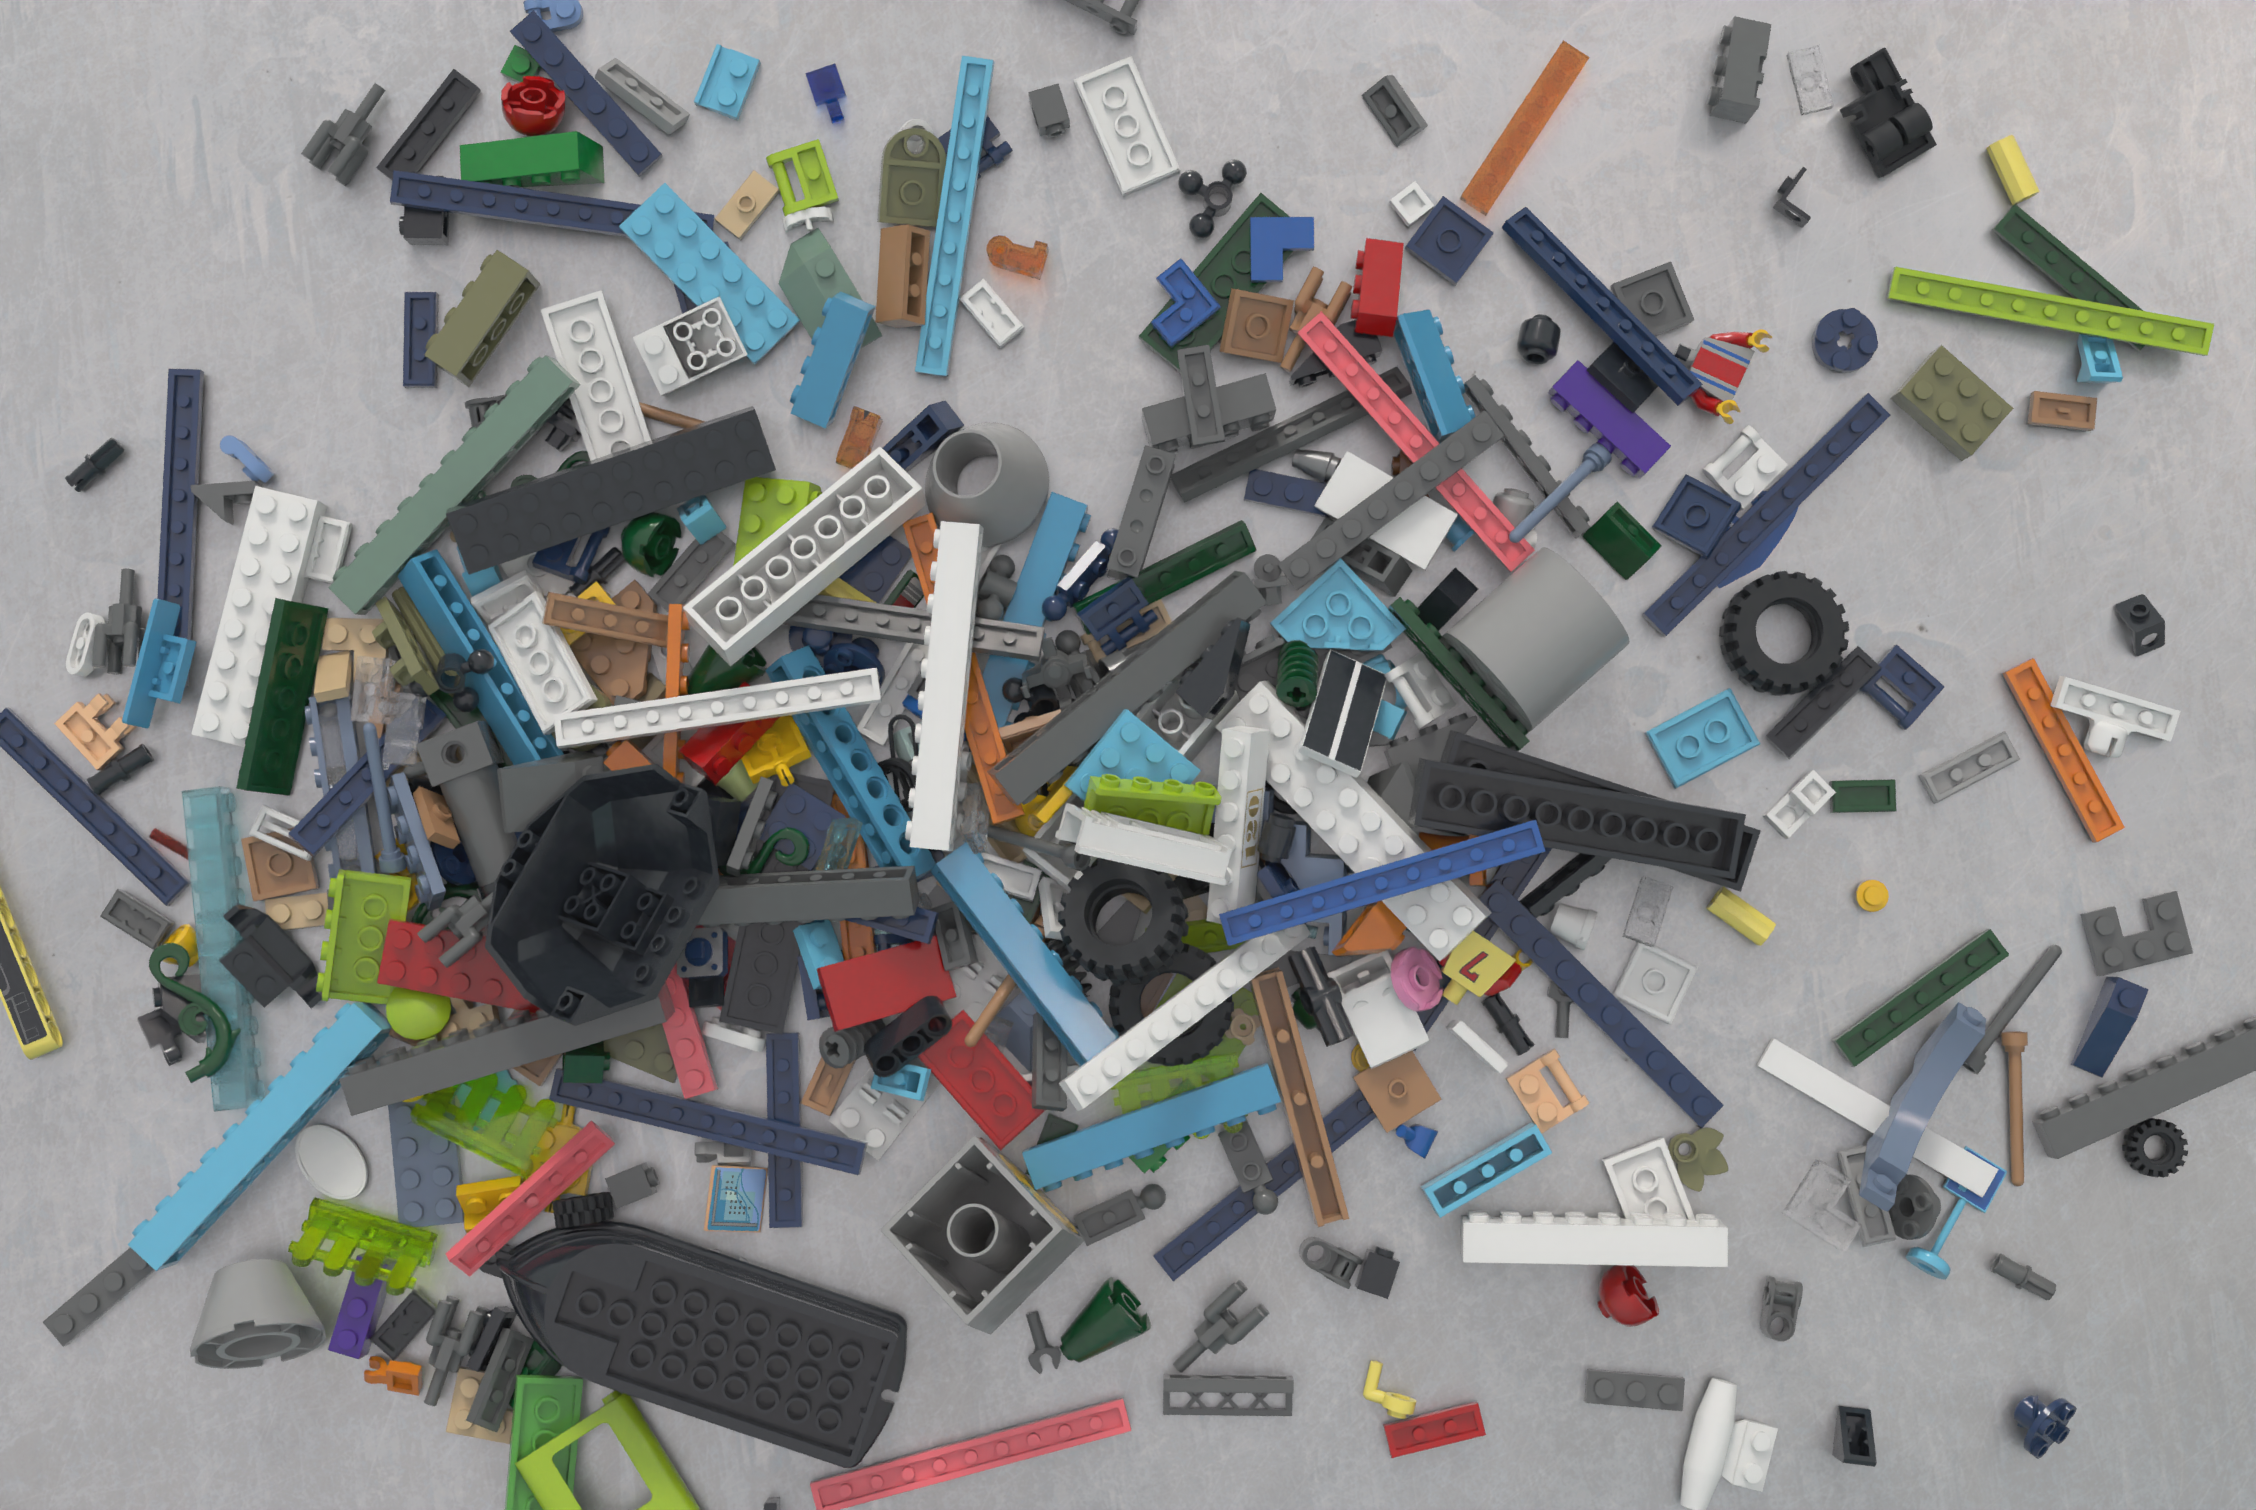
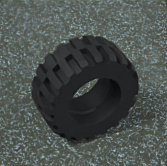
M1779 571L1771 575L1767 574L1743 587L1730 600L1731 604L1725 609L1722 616L1724 625L1719 630V637H1723L1724 644L1720 646L1722 655L1727 654L1730 661L1727 665L1731 672L1736 670L1740 675L1738 679L1745 685L1748 683L1753 685V690L1761 693L1770 692L1771 695L1775 696L1800 693L1827 680L1832 675L1833 669L1841 664L1843 660L1841 656L1842 651L1847 650L1849 640L1845 639V633L1849 631L1848 621L1843 622L1841 615L1846 611L1843 604L1837 605L1833 598L1837 595L1831 588L1825 590L1821 587L1822 581L1815 577L1808 579L1805 573L1794 572L1793 574H1788L1787 571ZM1777 604L1790 605L1800 611L1809 623L1811 644L1808 652L1800 660L1786 664L1778 663L1769 658L1760 648L1756 637V624L1762 612L1770 606Z
M1098 858L1096 859L1098 865L1090 868L1088 865L1085 870L1081 871L1083 875L1078 880L1073 877L1068 883L1071 889L1070 893H1063L1060 903L1064 907V911L1058 912V922L1063 927L1060 930L1062 940L1067 944V949L1087 972H1091L1102 981L1110 979L1113 984L1123 985L1125 980H1129L1134 985L1142 983V977L1145 975L1153 979L1160 975L1157 969L1163 964L1168 969L1174 963V960L1171 958L1174 952L1180 954L1184 947L1181 938L1188 935L1189 928L1185 922L1189 915L1188 909L1183 902L1184 898L1168 873ZM1127 893L1140 894L1146 897L1152 906V918L1142 936L1132 943L1122 946L1107 945L1099 939L1096 934V921L1101 909L1108 901L1116 896Z
M1183 943L1184 947L1181 953L1174 952L1171 956L1174 963L1168 969L1163 964L1157 971L1160 975L1178 973L1186 976L1193 982L1217 964V962L1208 953ZM1148 975L1142 977V983L1132 985L1129 980H1125L1123 985L1112 984L1110 987L1109 1014L1111 1015L1114 1029L1119 1033V1037L1144 1019L1140 1003L1143 990L1152 980ZM1232 995L1147 1061L1153 1064L1174 1067V1065L1191 1064L1194 1060L1203 1059L1209 1055L1210 1051L1215 1046L1218 1047L1223 1041V1035L1230 1028L1231 1014L1234 1012Z

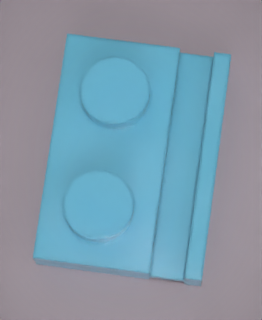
M717 44L695 97V105L708 108L710 111L738 121L760 67V60Z

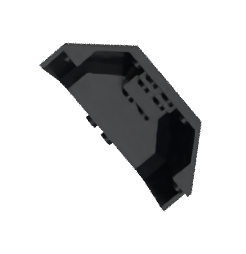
M658 764L584 775L526 826L495 880L485 942L486 950L523 998L552 1017L574 1026L657 998L720 885L707 792L701 788L681 783Z

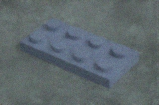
M404 772L391 775L389 787H386L391 815L394 814L397 821L394 831L398 843L405 844L408 855L404 856L407 869L410 874L415 873L418 881V885H415L417 898L420 904H426L428 911L441 908L446 890Z
M455 1094L423 1096L414 1102L400 1101L388 1105L399 1229L463 1223L464 1212L456 1197V1185H461L463 1182Z

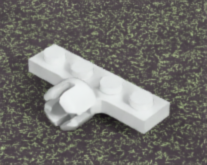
M2059 676L2050 705L2051 707L2088 718L2090 725L2083 744L2084 748L2090 752L2112 758H2119L2122 755L2127 737L2131 732H2139L2171 742L2181 712L2065 676Z

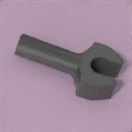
M1551 982L1548 987L1547 996L1553 998L1557 1004L1556 1037L1568 1038L1572 1000L1568 996H1562L1559 993V988Z
M1038 1311L1026 1314L1035 1344L1033 1353L1028 1357L1030 1365L1041 1374L1043 1369L1040 1357L1043 1354H1048L1052 1358L1054 1368L1058 1369L1061 1359L1060 1348L1058 1346L1053 1347L1047 1343Z

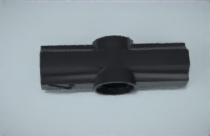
M1315 946L1289 956L1288 960L1301 987L1299 996L1302 1006L1307 1014L1314 1017L1326 1047L1354 1036L1340 1005L1342 1003L1340 988L1333 978L1328 977Z

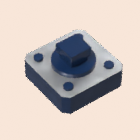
M720 927L695 928L677 960V974L684 979L724 977L728 973V932Z

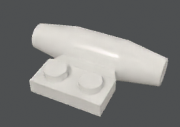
M1712 1377L1697 1410L1683 1463L1680 1505L1686 1508L1707 1510L1721 1476L1732 1485L1763 1491L1778 1428L1746 1419L1735 1422L1737 1384Z

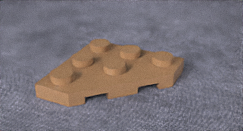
M633 580L612 598L614 603L619 606L657 612L656 603L636 580ZM587 632L570 645L577 661L609 698L613 706L616 695L638 701L646 694L648 683L646 676L648 662L651 660L652 645Z

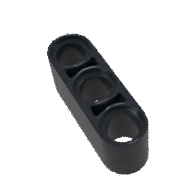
M937 996L922 998L865 1043L864 1053L875 1075L889 1077L895 1074L951 1030L952 1020L942 1000Z

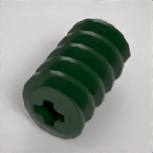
M1301 640L1290 641L1284 644L1278 655L1276 695L1279 700L1287 705L1305 707L1310 705L1317 696L1318 655L1314 650L1310 649L1307 643Z

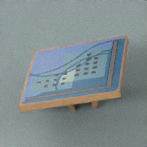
M712 1165L704 1230L760 1232L768 1168Z

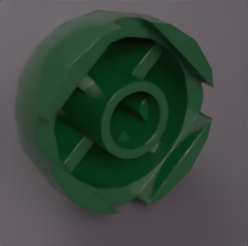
M655 512L632 519L621 533V549L626 562L637 572L649 577H654V574L659 576L665 574L678 555L679 548L673 547L676 537L681 538L680 523L674 517Z

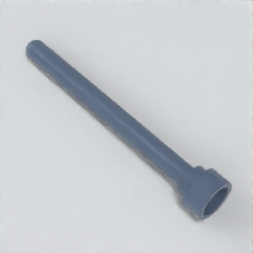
M1599 443L1592 444L1584 452L1582 464L1510 532V541L1513 543L1520 542L1591 472L1602 471L1612 460L1610 452Z
M366 723L363 726V734L384 849L378 858L380 871L382 873H396L406 869L405 855L400 851V848L396 847L376 726L373 723Z

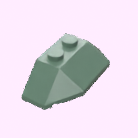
M819 228L791 243L778 284L812 339L817 327L822 328L825 320L822 310L829 297L833 298L839 292H843L860 300L862 298ZM873 317L871 318L861 348L883 336Z

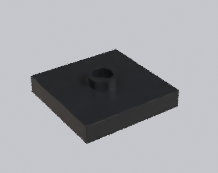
M1614 341L1586 370L1632 413L1658 387Z

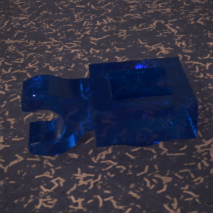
M834 63L805 73L816 106L826 103L832 124L844 120L838 99L845 97L846 94L836 64Z

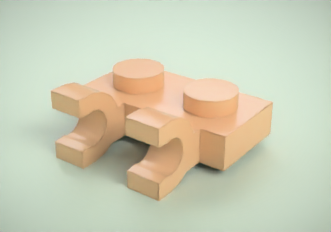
M98 693L87 706L82 702H76L54 723L96 770H103L112 759L125 749L118 741L138 727L122 723L123 717H119L110 728L106 729L97 718L109 711L116 702L109 694L103 696L101 693Z

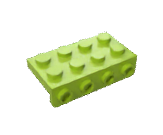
M762 477L745 480L733 566L822 494L821 487L808 481Z
M1103 774L1101 777L1090 776L1084 808L1089 811L1096 810L1100 814L1101 812H1106L1205 836L1209 835L1215 805L1221 804L1222 797L1215 786L1207 782H1196L1195 785L1183 784L1174 779L1156 782L1139 776L1133 777L1132 780L1120 779L1112 774Z
M339 869L337 878L330 879L328 897L334 898L333 910H326L324 929H330L329 941L322 942L320 960L326 961L325 973H318L316 992H322L321 1001H328L331 998L387 1005L389 995L396 987L377 983L386 933L390 919L406 921L412 878Z

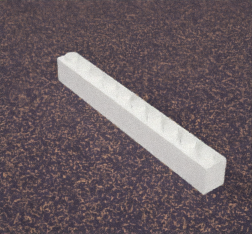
M941 521L940 529H935L933 545L935 549H938L937 562L932 561L930 579L935 581L934 594H929L927 612L932 613L931 626H926L924 634V645L929 646L928 659L923 658L921 665V677L926 678L925 691H920L918 697V710H922L923 713L922 723H917L915 729V743H920L919 754L914 756L912 761V775H916V786L911 788L909 793V808H913L912 821H907L905 833L906 840L910 841V847L953 851L984 530L980 524Z

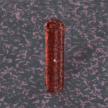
M154 828L149 835V838L153 839V841L159 842V844L176 854L178 853V855L186 858L189 862L192 861V857L196 853L195 850L190 849V847L182 844L179 840L176 841V839L171 838L168 834L165 835L160 829Z

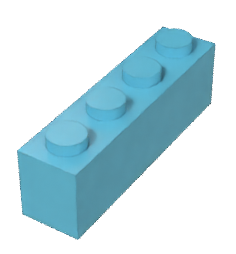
M1529 1123L1420 1187L1436 1215L1441 1218L1552 1154V1151L1537 1125Z

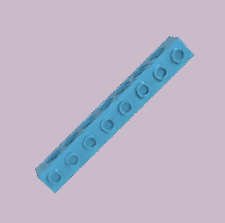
M809 646L781 656L765 670L772 683L826 675L819 660ZM846 708L791 715L879 867L915 866L917 880L929 873L936 864L931 852L924 848L910 847V841L906 840L905 833L907 821L911 820Z

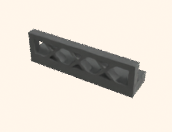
M1163 1374V1415L1292 1416L1294 1380L1292 1376ZM1170 1392H1187L1192 1397L1184 1407H1170ZM1204 1392L1220 1393L1224 1399L1216 1407H1206L1199 1397ZM1236 1393H1252L1257 1398L1248 1408H1239L1231 1400ZM1269 1393H1285V1408H1271L1263 1399ZM1195 1401L1200 1405V1407H1190V1406H1191ZM1227 1402H1229L1230 1405H1231L1233 1408H1222V1407H1223ZM1259 1403H1261L1265 1408H1255V1407H1256Z

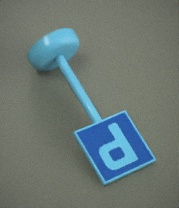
M1965 1146L1964 1150L1999 1169L1984 1196L1980 1197L1947 1178L1943 1188L1959 1197L1956 1206L1931 1251L1920 1247H1913L1906 1255V1259L1925 1273L1943 1280L1947 1279L1951 1269L1948 1263L1940 1258L1938 1254L1964 1206L1968 1203L1981 1212L1986 1213L2007 1174L2006 1170Z

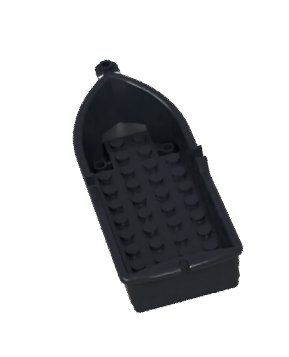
M601 1221L579 1226L554 1228L533 1236L516 1247L505 1244L495 1253L497 1257L496 1262L492 1263L487 1260L479 1268L484 1273L503 1279L512 1306L533 1339L558 1363L578 1376L641 1400L843 1468L857 1466L873 1446L895 1404L893 1401L883 1399L881 1394L886 1389L898 1393L902 1382L906 1362L907 1323L900 1314L751 1264L743 1257L736 1259L721 1254L722 1250H710L642 1226L623 1222Z

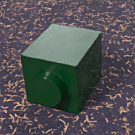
M603 1041L563 1053V1083L602 1084L603 1071H609L610 1052L604 1051Z

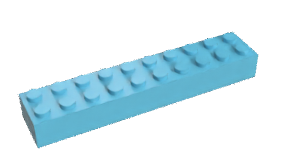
M355 1002L352 1005L349 1003L345 1004L334 1016L337 1021L329 1029L324 1027L313 1038L314 1046L307 1053L305 1051L300 1052L291 1061L290 1066L292 1069L285 1077L279 1075L268 1086L267 1089L270 1093L262 1101L257 1099L245 1111L247 1117L240 1125L237 1123L233 1124L222 1136L225 1141L217 1149L212 1147L202 1156L200 1168L195 1173L192 1171L188 1172L177 1184L180 1189L172 1197L168 1195L155 1207L157 1214L150 1221L145 1219L134 1229L132 1234L135 1237L128 1245L155 1271L176 1265L342 1087L339 1078L348 1072L347 1067L354 1065L357 1060L371 1056L389 1037L392 1027L387 1018L374 1005L367 1002Z

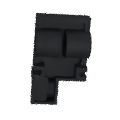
M1885 47L1850 68L1854 83L1865 95L1841 108L1840 112L1843 118L1856 115L1857 118L1851 121L1850 124L1879 178L1886 176L1937 145L1930 133L1933 125L1929 114L1921 104L1914 102L1910 95L1913 93L1911 88L1902 91L1901 86L1908 82L1906 78H1901Z

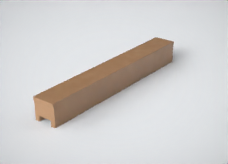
M1279 967L1262 971L1249 983L1315 1225L1322 1227L1330 1222L1350 1219L1283 972Z

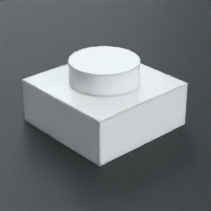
M1416 181L1389 202L1408 228L1435 206Z

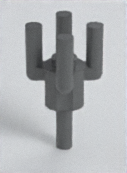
M374 83L355 113L345 109L336 123L331 120H324L301 154L310 160V164L320 169L334 148L340 151L328 172L336 177L335 180L346 186L368 154V149L362 142L372 129V126L365 120L386 90Z
M121 569L119 603L109 606L108 623L100 622L96 624L94 630L92 666L97 668L106 667L108 638L110 639L108 674H121V661L123 666H136L137 642H139V657L146 630L141 628L142 607L132 605L135 570Z
M493 892L482 901L473 895L461 906H449L417 933L427 943L448 926L456 937L460 939L439 958L445 967L452 966L483 939L482 930L489 923Z
M1238 1280L1236 1283L1231 1284L1204 1310L1205 1320L1194 1330L1198 1340L1173 1363L1180 1373L1186 1370L1207 1349L1217 1354L1227 1343L1234 1345L1241 1341L1270 1314L1260 1304L1239 1322L1238 1318L1227 1309L1248 1290L1242 1281Z
M447 1296L446 1301L439 1300L426 1337V1342L433 1346L428 1363L436 1369L424 1400L425 1404L430 1406L437 1405L448 1371L459 1372L463 1357L469 1354L472 1344L477 1339H480L484 1328L483 1322L490 1311L489 1309L477 1306L476 1311L470 1310L464 1329L461 1330L450 1327L460 1299Z

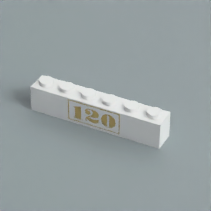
M1240 725L1222 730L1217 789L1222 799L1221 804L1216 805L1213 838L1231 848L1232 852L1224 877L1226 879L1225 886L1214 883L1209 885L1207 921L1222 924L1219 914L1255 904L1259 851H1257L1261 837L1270 734L1268 729Z

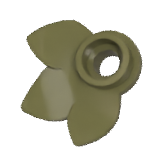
M1700 1128L1693 1134H1677L1669 1142L1668 1150L1672 1160L1677 1163V1173L1680 1181L1694 1191L1700 1192L1702 1190L1704 1175H1718L1727 1172L1729 1169L1725 1157L1716 1149L1724 1137L1719 1131L1712 1128ZM1682 1143H1687L1689 1146V1152L1685 1155L1679 1153V1146Z

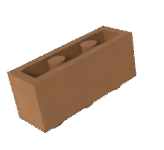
M908 224L881 228L875 323L895 328L925 325L930 244L929 230Z

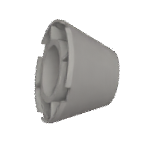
M996 422L971 425L947 437L935 452L925 479L927 506L930 513H933L937 525L940 527L941 521L980 524L984 528L982 547L1004 544L1024 533L1036 521L1034 518L1040 511L1042 504L1046 502L1049 491L1047 463L1037 444L1021 430ZM997 455L999 461L998 470L993 481L984 490L976 494L958 495L957 483L963 468L979 456Z
M275 1259L246 1260L225 1266L214 1274L190 1346V1357L195 1356V1363L210 1368L240 1369L262 1366V1360L281 1356V1362L313 1351L325 1341L326 1333L322 1322L286 1263Z

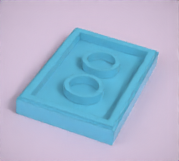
M1731 688L1645 732L1674 789L1760 745Z

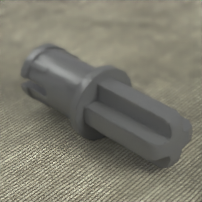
M1999 1254L1991 1266V1272L1997 1273L2015 1283V1287L2018 1289L2024 1288L2045 1300H2050L2055 1294L2056 1284L2033 1272L2032 1267L2029 1265L2024 1267L2005 1257V1255Z

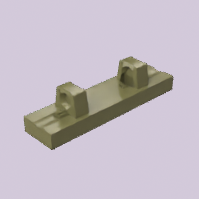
M384 596L375 603L384 621L372 631V634L384 649L396 645L402 657L390 668L393 677L402 686L416 681L428 695H431L439 689V686L404 616Z

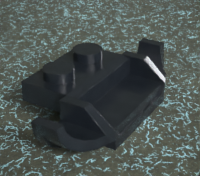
M235 905L223 915L240 933L243 939L225 953L219 961L264 1008L289 986L297 992L311 1009L321 1001L322 992H316L318 974L313 961L268 914L252 907Z

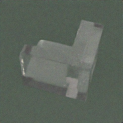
M387 724L382 761L383 770H389L390 764L416 765V744L420 740L419 727Z

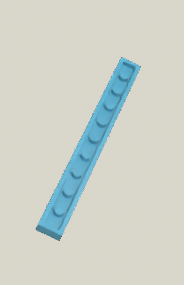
M962 56L927 286L925 325L921 327L915 367L916 373L948 377L995 64L994 60L969 56Z

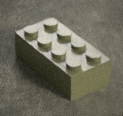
M496 250L493 255L490 254L484 259L480 267L482 272L475 282L470 281L462 292V297L464 298L457 308L452 307L444 318L445 325L439 334L435 333L431 336L425 347L427 351L424 355L430 361L467 387L471 386L540 286L538 280L529 270L499 250Z

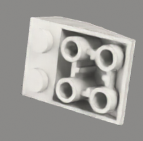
M720 296L633 337L661 396L748 355Z
M1388 950L1379 954H1369L1327 974L1328 977L1336 981L1342 995V1003L1340 1005L1371 1069L1430 1042L1417 1012L1407 1008L1398 998L1393 988L1391 979L1392 959Z

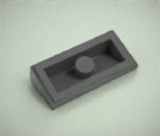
M1394 75L1384 76L1362 94L1396 146H1400L1428 126Z

